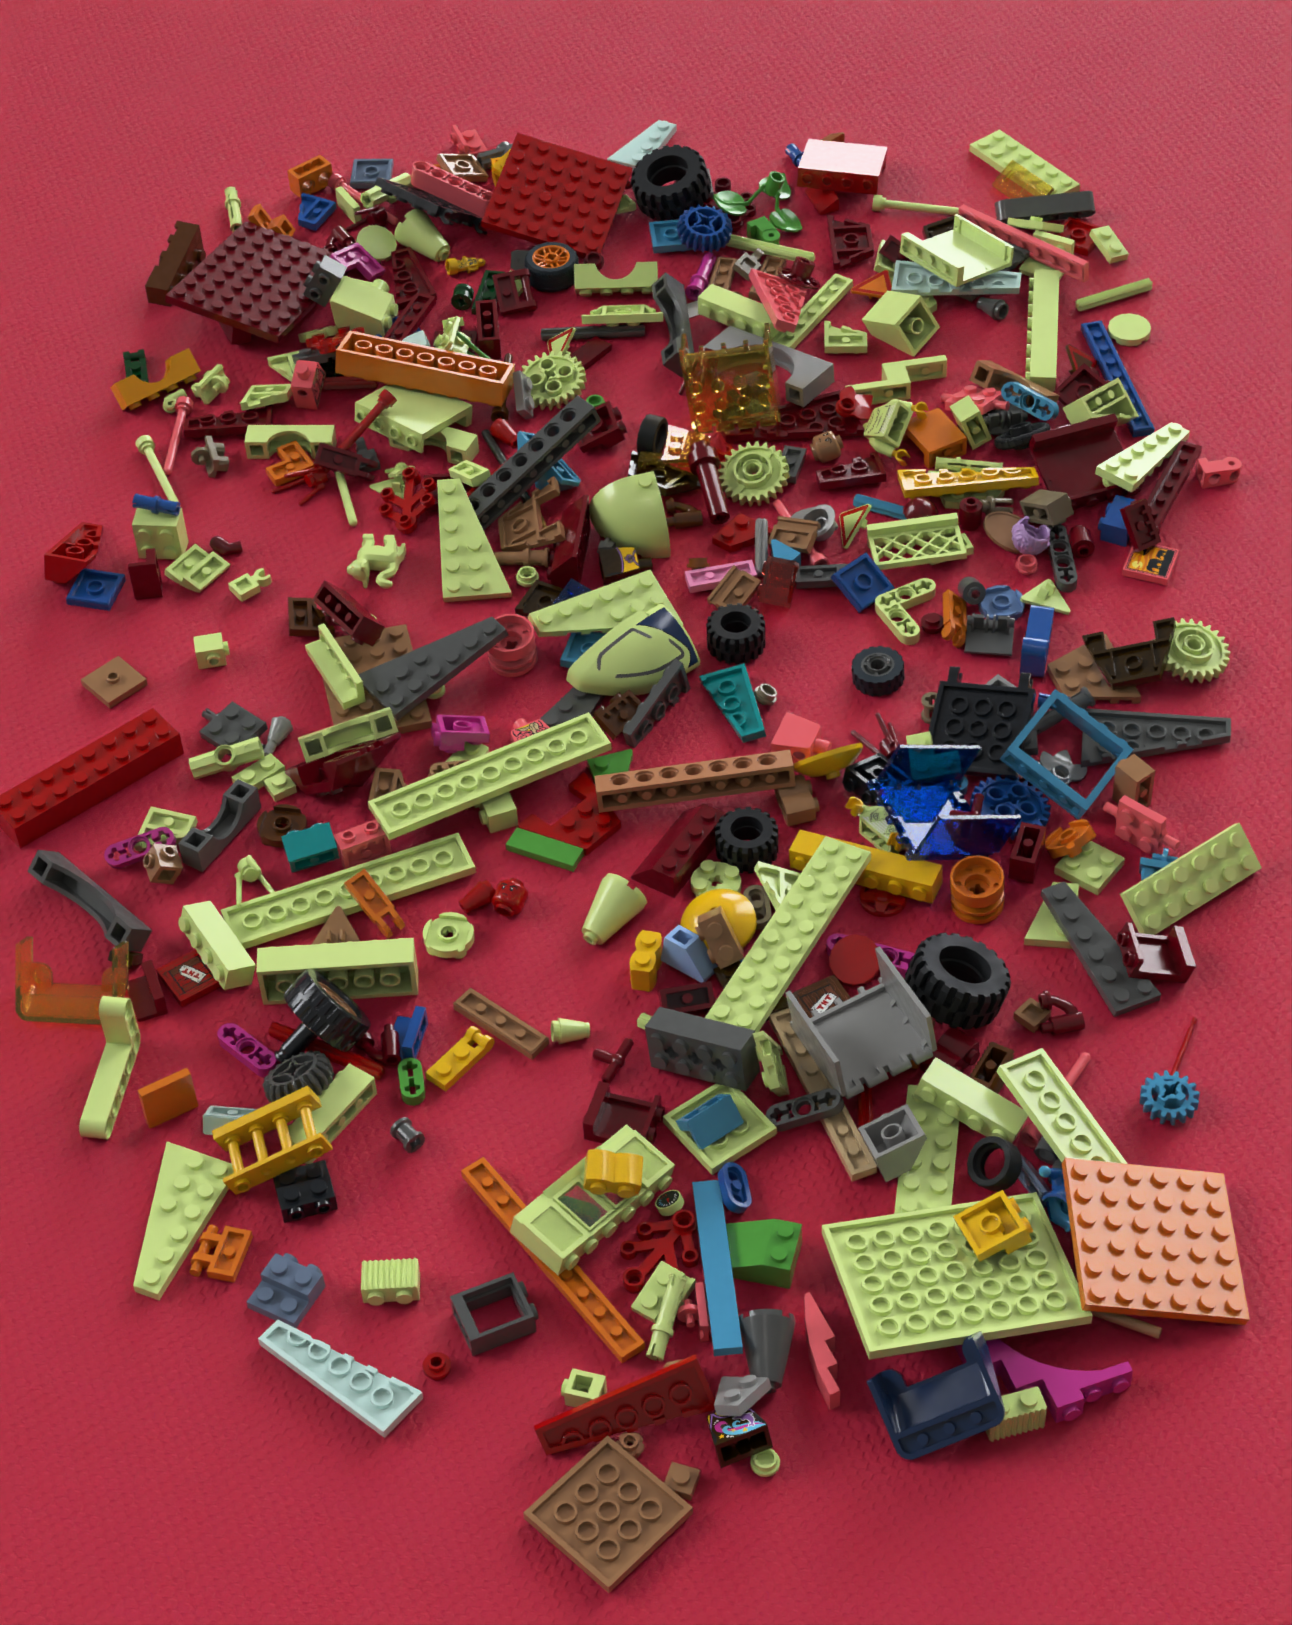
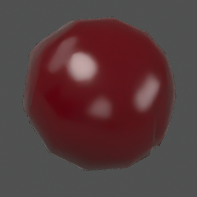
M915 497L903 507V514L906 519L939 514L935 504L924 497Z

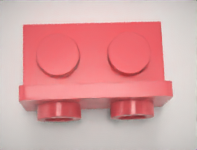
M457 125L452 126L453 133H450L452 144L456 145L458 154H473L477 159L479 153L487 151L475 129L466 130L461 133Z
M376 819L334 835L344 869L392 854L390 840Z

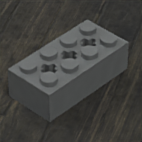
M659 1007L645 1025L651 1067L747 1091L760 1072L755 1048L756 1043L753 1036L755 1030Z

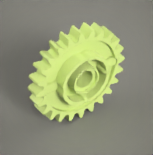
M758 441L755 442L754 446L747 442L746 447L738 445V451L731 449L732 455L724 456L726 462H720L721 469H718L719 479L723 492H725L727 498H732L733 503L739 500L741 506L745 502H748L749 507L753 505V502H757L758 506H761L762 500L769 503V497L777 499L776 492L783 493L782 486L788 485L787 479L790 478L789 465L786 456H782L781 450L776 451L775 445L768 448L767 442L762 446H759Z
M1181 618L1179 623L1175 621L1176 628L1164 670H1172L1173 677L1179 674L1182 681L1187 677L1191 683H1193L1194 679L1202 683L1204 678L1210 682L1212 677L1218 678L1220 673H1224L1230 660L1228 658L1230 651L1227 650L1229 644L1223 643L1225 637H1218L1219 631H1211V625L1204 627L1202 621H1199L1198 624H1195L1193 619H1190L1189 623Z

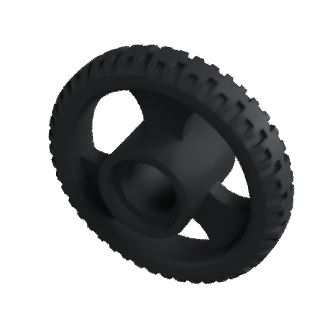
M1045 422L1019 423L994 439L996 448L1000 450L1029 448L1028 446L1033 434L1051 430V427Z

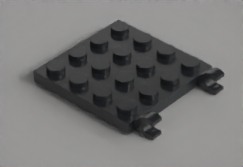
M377 177L375 185L382 188V193L389 196L393 195L397 200L410 203L416 209L425 210L427 214L433 217H440L444 224L453 225V222L469 227H472L474 224L475 230L478 233L487 235V232L481 227V217L421 189Z
M950 666L948 680L940 681L929 727L934 752L957 748L961 775L990 778L1000 776L1001 779L1018 780L1019 774L1001 761L1000 758L1031 720L1036 691L1032 689L1033 679H1030L1031 673L1021 672L1018 687L961 683L963 674L959 673L960 667ZM1027 737L1019 746V748L1023 751L1025 748Z

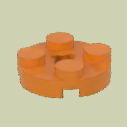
M1080 819L1069 822V828L1063 831L1060 827L1047 837L1045 845L1052 859L1066 855L1069 858H1073L1082 852L1081 847L1096 837V833L1087 820Z

